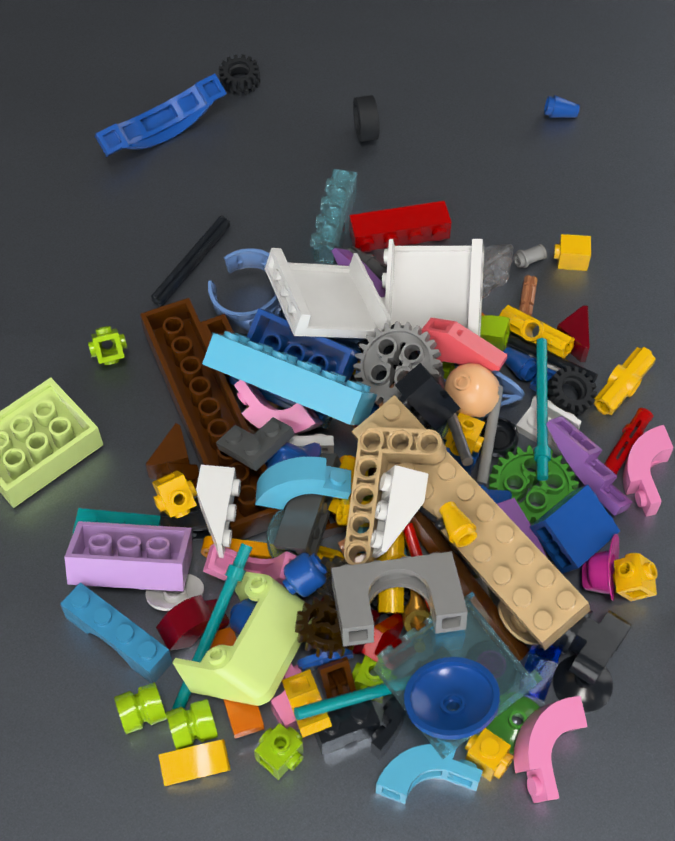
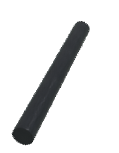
M511 334L509 335L508 345L537 357L535 345ZM547 351V363L562 369L566 366H570L571 369L574 366L579 367V373L582 370L586 371L584 375L586 378L591 375L593 378L590 381L591 383L596 381L597 373Z

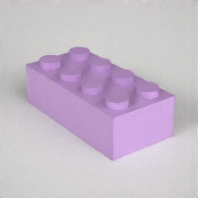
M78 521L64 557L67 584L78 585L81 582L85 586L184 592L193 557L192 528Z

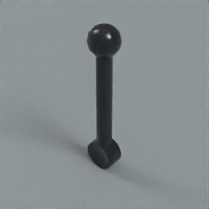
M423 506L419 508L418 511L435 524L436 529H445L443 519L436 518Z

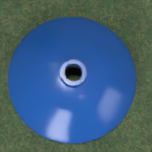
M445 657L423 665L411 676L405 688L404 704L409 719L422 732L440 739H462L479 733L493 721L500 705V691L493 674L480 663L462 657Z

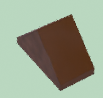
M175 423L145 464L148 477L152 480L157 479V476L167 463L190 464L181 426Z
M347 656L317 668L316 678L324 699L356 691Z

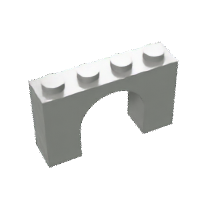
M435 552L429 555L405 556L400 559L375 560L370 563L346 564L331 568L332 588L343 647L374 642V622L370 603L378 593L393 587L409 588L424 597L429 605L435 634L466 629L468 611L452 552Z

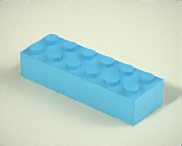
M224 331L223 335L213 333L202 363L203 365L349 425H360L370 416L377 398V394L370 392L371 386L358 381L347 380L345 382L346 376L326 370L320 372L322 367L319 365L297 360L298 357L273 350V347L260 342L250 341V338L241 334H234L228 331Z

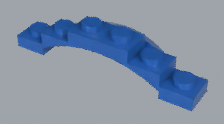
M213 74L159 106L96 133L95 138L106 157L123 148L136 150L157 146L188 129L209 109L213 102L225 97L227 93L216 74Z

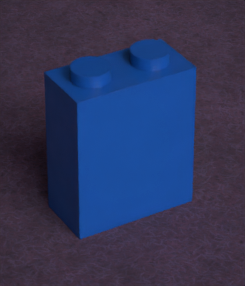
M588 484L570 492L530 526V529L562 574L578 569L607 544L614 534L620 532L614 519L608 514L596 493L592 491Z

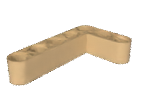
M370 427L361 432L358 438L344 547V558L349 565L370 563L377 560V558H372L373 548L370 546L372 533L376 530L378 519L375 518L376 506L382 497V491L379 489L380 479L383 473L387 472L388 462L437 464L445 458L446 447L438 432L430 429ZM375 440L380 441L377 447L368 448L371 442ZM409 442L405 449H396L399 443ZM428 444H438L434 450L425 451V447ZM377 468L372 476H365L368 469ZM373 495V500L369 504H361L365 496ZM362 524H370L369 529L365 533H358V528ZM366 552V557L363 561L354 562L357 553Z

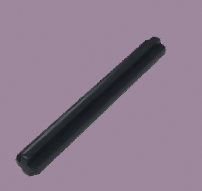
M220 216L151 295L153 303L162 306L230 227V220L228 218Z

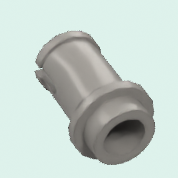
M542 244L527 250L520 249L513 255L514 263L518 268L522 267L525 269L529 264L545 259L547 252Z

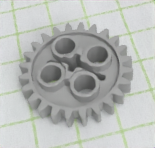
M396 321L394 329H391L385 323V331L383 332L375 328L376 336L373 338L370 335H366L369 343L367 345L359 344L363 353L355 354V357L361 363L353 365L357 371H360L354 377L357 381H362L361 383L371 386L370 392L377 394L376 405H379L382 401L384 404L394 395L398 398L401 392L395 384L419 363L434 378L441 377L440 372L435 369L443 366L442 362L436 359L441 356V352L439 349H434L437 346L435 340H429L431 336L427 331L421 334L422 329L418 325L412 330L409 322H406L404 328H402L400 323ZM403 343H406V345L403 346L402 351H401V349H400V348H401V345H402ZM394 345V349L390 354H383L387 346ZM420 351L417 359H408L411 352ZM400 361H401V362H402V366H397V367H396V370H395V369L393 368V366H394V365H399V363H400ZM380 371H387V375L383 380H376V376ZM393 381H395L394 387L390 388Z

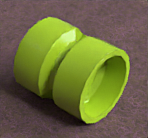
M155 682L139 687L137 694L128 691L114 697L126 734L142 729L144 722L153 725L167 720Z
M207 699L191 703L189 710L179 707L166 711L176 750L192 746L195 739L205 742L218 737Z

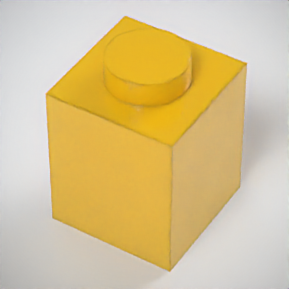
M561 234L559 244L554 245L553 259H557V269L588 270L591 258V236Z

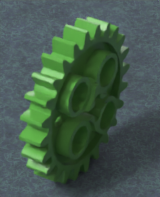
M528 445L526 452L517 447L515 455L512 452H508L506 459L503 457L498 458V463L493 465L492 474L489 476L488 483L490 484L488 489L510 491L512 498L516 499L529 523H534L570 492L578 489L579 481L574 480L576 476L574 471L568 472L570 468L568 463L561 464L562 455L556 458L552 457L553 450L551 449V460L548 462V480L539 482L537 479V462L534 460L532 447ZM531 468L534 469L536 472H530L527 469ZM548 485H555L557 488H551ZM509 486H516L519 489L514 490L511 489ZM526 496V498L521 503L518 502ZM536 502L541 506H533L531 503Z

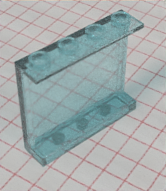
M473 592L464 597L468 611L465 630L435 634L432 617L429 616L424 621L426 626L419 631L413 628L401 638L403 643L396 648L390 645L377 655L379 660L374 667V671L405 709L404 692L411 676L420 667L433 660L445 657H462L476 661L486 667L498 683L500 705L495 718L535 688L543 678L536 669L529 674L471 603L475 596ZM422 732L442 759H445L474 736L447 740Z

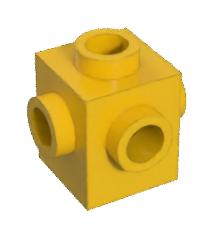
M459 413L457 417L471 455L473 451L479 453L484 441V437L480 435L485 422ZM447 425L442 437L447 440L445 447L450 448L454 455L459 456L450 427Z
M178 470L152 482L157 493L153 499L160 513L164 511L170 518L173 516L180 518L191 512L190 508L197 506L193 498L197 496L194 485L190 480L186 481L184 474Z
M629 553L624 558L614 560L615 571L613 572V581L616 585V593L629 601L657 595L655 579L658 573L652 561L640 553Z

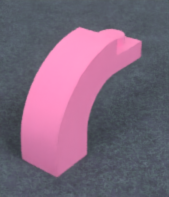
M212 544L203 572L226 581L227 576L225 573L229 564H233L238 552L225 547L224 558H220L215 545ZM286 551L272 559L248 557L243 570L269 575L284 586L282 582L286 578L283 571L284 566L297 556Z
M581 696L570 697L544 705L535 710L521 726L514 747L515 773H527V789L532 796L533 803L559 799L551 762L552 748L562 733L588 727Z

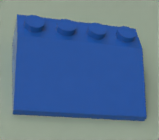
M258 308L247 335L250 341L269 345L274 348L273 350L298 357L297 360L321 366L320 372L326 370L346 376L345 382L351 378L355 369L353 365L358 362L355 354L361 353L329 337L294 336L286 318ZM230 376L228 382L234 385L240 379ZM257 387L267 401L282 408L288 409L296 404V402ZM314 410V412L317 414L320 420L324 423L325 419L327 418V415Z

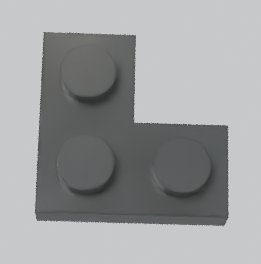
M272 417L254 435L234 425L216 444L220 451L256 471L295 434L291 426Z

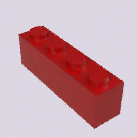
M445 201L349 215V232L352 244L362 252L388 248L389 239H393L395 246L416 245L424 242L450 239L452 222Z

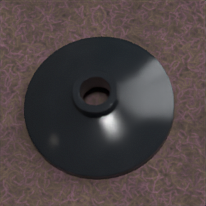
M578 655L565 658L558 664L553 675V689L557 698L562 700L581 696L584 713L594 712L605 706L613 691L612 677L606 666L596 683L592 686L589 683L581 682L578 676L569 671Z

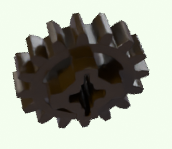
M325 595L324 601H320L315 596L313 597L312 605L306 602L303 604L302 611L297 612L295 632L298 633L299 643L306 642V651L314 648L316 649L317 657L322 652H327L328 658L332 659L333 652H337L342 657L344 656L345 648L351 651L354 649V645L343 647L335 600L330 601L329 596Z

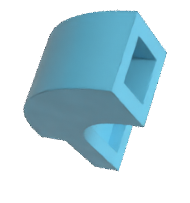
M296 457L281 461L268 468L259 477L255 505L283 510L289 500L304 494H319L348 500L351 494V470L326 466V458Z
M443 744L420 745L404 751L386 766L376 784V794L405 804L409 793L417 784L433 778L444 779L477 791L483 770L478 769L477 765L471 761L463 759L460 761L454 760L456 747Z

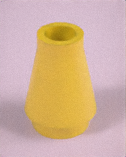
M447 502L441 506L439 512L442 515L449 541L455 543L457 547H464L472 543L477 537L475 524L457 507L455 502Z

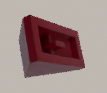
M583 305L557 325V330L575 338L574 347L570 354L579 362L586 363L590 348L588 306Z

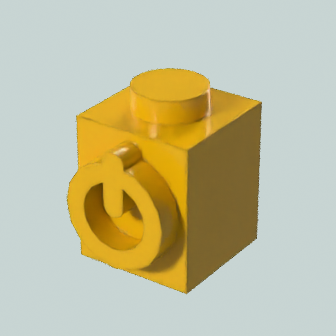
M486 728L483 729L479 736L477 734L472 735L465 746V750L468 751L466 760L473 762L477 765L478 769L483 770L481 776L490 782L494 776L499 780L501 779L514 756L509 753L511 745Z

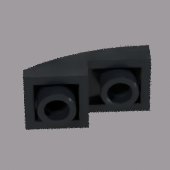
M405 691L398 698L392 696L383 707V723L386 727L381 725L371 736V753L379 760L389 750L403 725L406 715L404 704Z

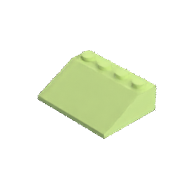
M49 378L0 411V493L13 508L103 446L98 427L52 378Z

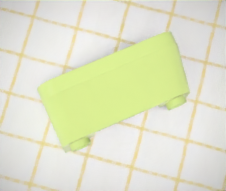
M245 572L242 582L238 581L235 592L240 601L249 598L252 601H257V604L234 645H218L211 648L205 654L201 663L175 658L173 664L191 693L259 706L273 698L301 645L298 642V633L295 632L297 612L302 611L305 601L295 594L292 595L286 587L269 575Z

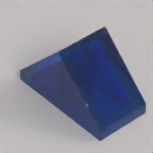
M532 645L516 693L544 703L559 662L562 648L556 649L551 645L545 650L541 645Z

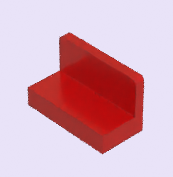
M393 614L375 625L374 642L366 643L362 650L364 655L391 671L416 655L413 646L399 639L404 626L402 615Z

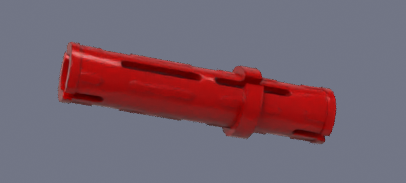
M638 408L631 422L624 426L622 436L604 463L616 475L628 458L632 446L644 434V430L653 418L651 411L646 408ZM635 427H637L638 429L636 430L632 438H630L629 436L631 435L632 431ZM624 448V451L620 455L619 459H616L620 450Z

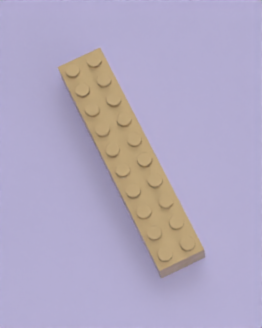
M394 395L358 425L352 433L358 441L361 432L370 427L426 428ZM375 440L371 442L368 448L377 447L380 441ZM409 442L399 443L396 449H405ZM428 444L425 447V451L434 450L438 444ZM447 450L445 458L437 464L388 462L387 471L397 465L428 473L425 501L422 506L436 518L443 519L439 509L445 503L452 501L475 524L477 537L472 543L464 547H457L455 543L449 541L446 528L439 530V532L545 650L591 611L589 602Z

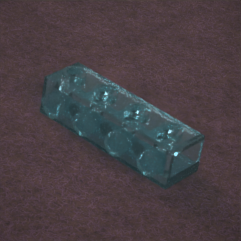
M333 169L332 177L326 180L325 192H327V195L322 196L320 210H322V213L317 214L315 222L317 232L311 235L310 247L314 248V261L338 265L331 250L343 248L349 225V215L352 213L357 193V172Z

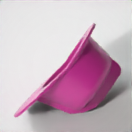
M614 534L610 550L595 553L582 567L583 588L587 591L610 594L612 601H614V560L619 559L618 534Z

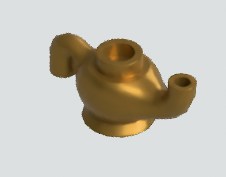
M410 589V600L404 607L402 620L409 635L413 636L412 644L414 651L420 654L426 648L422 637L429 634L434 625L431 613L428 612L426 603L421 595Z

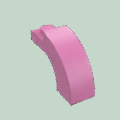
M242 380L234 384L239 391L237 393L238 398L243 404L250 406L242 412V415L259 429L272 417L291 426L294 434L308 432L323 423L313 409L296 403L288 409L280 410L273 407L265 399L257 386Z
M664 425L650 429L636 440L623 470L625 495L635 493L636 503L638 507H642L645 517L656 515L662 502L652 479L650 469L659 463L667 462L674 448Z

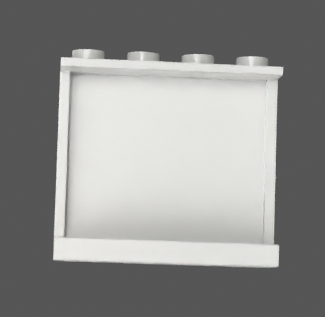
M389 239V247L384 249V264H387V273L382 275V287L386 288L385 297H381L391 317L389 327L398 321L404 326L406 322H409L412 330L417 325L422 329L432 317L456 321L481 337L484 270L483 239H472V246H395L393 239Z
M271 248L265 271L294 336L367 339L366 335H370L373 338L376 336L375 328L383 332L385 331V323L390 326V314L387 312L381 297L374 287L373 281L370 279L357 253L353 254L349 266L287 262L281 248Z

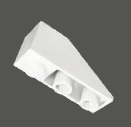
M201 465L196 487L198 503L218 556L224 558L225 547L231 546L232 530H229L230 521L234 522L236 518L237 507L236 504H233L234 496L239 497L241 480L236 479L235 468Z
M397 465L383 473L379 484L382 497L376 506L375 518L378 519L377 528L372 533L370 546L373 548L372 558H378L387 552L424 503L428 473Z

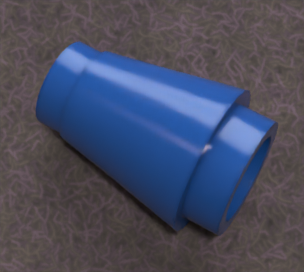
M556 95L553 97L548 96L544 107V115H549V118H577L580 105Z
M507 347L503 351L507 354L505 364L520 380L531 381L536 376V358L511 347Z

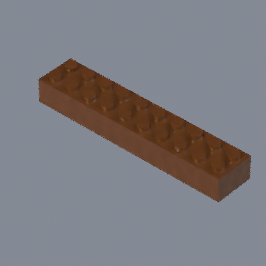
M190 298L141 313L144 334L200 465L235 468L236 479L241 480L239 497L234 496L233 504H236L237 507L236 518L234 522L230 521L229 530H232V538L244 540L280 526L285 513V507L281 510L255 505L257 481L262 473L267 470L265 463L255 471L220 451L216 444L234 425L249 433L251 432L224 373L202 364L210 342Z

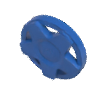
M345 648V653L342 657L337 652H333L332 659L328 658L327 652H322L319 657L315 653L298 660V668L302 669V672L309 669L314 671L319 666L346 656L348 660L354 658L353 650Z

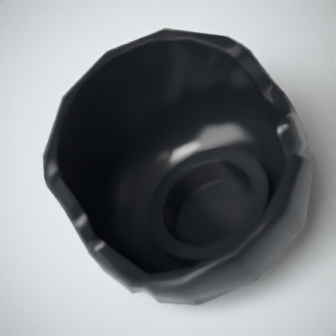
M502 417L498 418L492 453V456L495 458L506 457L508 452H514L519 441V432L514 422ZM487 421L484 424L481 437H484Z

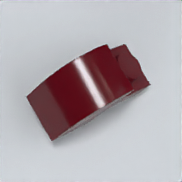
M201 595L191 597L173 607L162 618L156 628L169 651L189 648L194 645L204 633L217 599L204 601ZM226 613L218 630L225 629L230 623Z

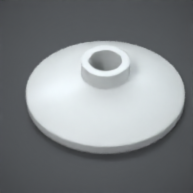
M188 574L184 592L146 589V600L155 609L170 611L186 599L197 595L203 596L204 585L198 577Z

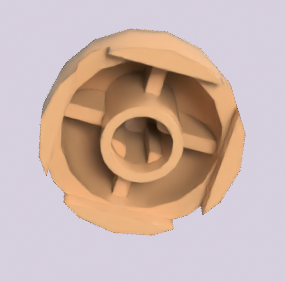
M467 363L451 371L446 379L444 389L461 408L456 414L462 413L480 418L491 412L498 403V386L500 387L495 375L489 369L480 364Z

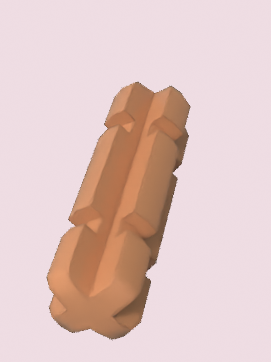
M527 275L524 277L519 310L532 316L538 279L535 276Z

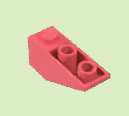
M431 317L422 328V333L427 331L430 334L429 340H435L437 346L434 349H439L441 352V356L436 359L441 362L455 363L459 366L475 363L490 371H500L507 360L506 353L456 321Z

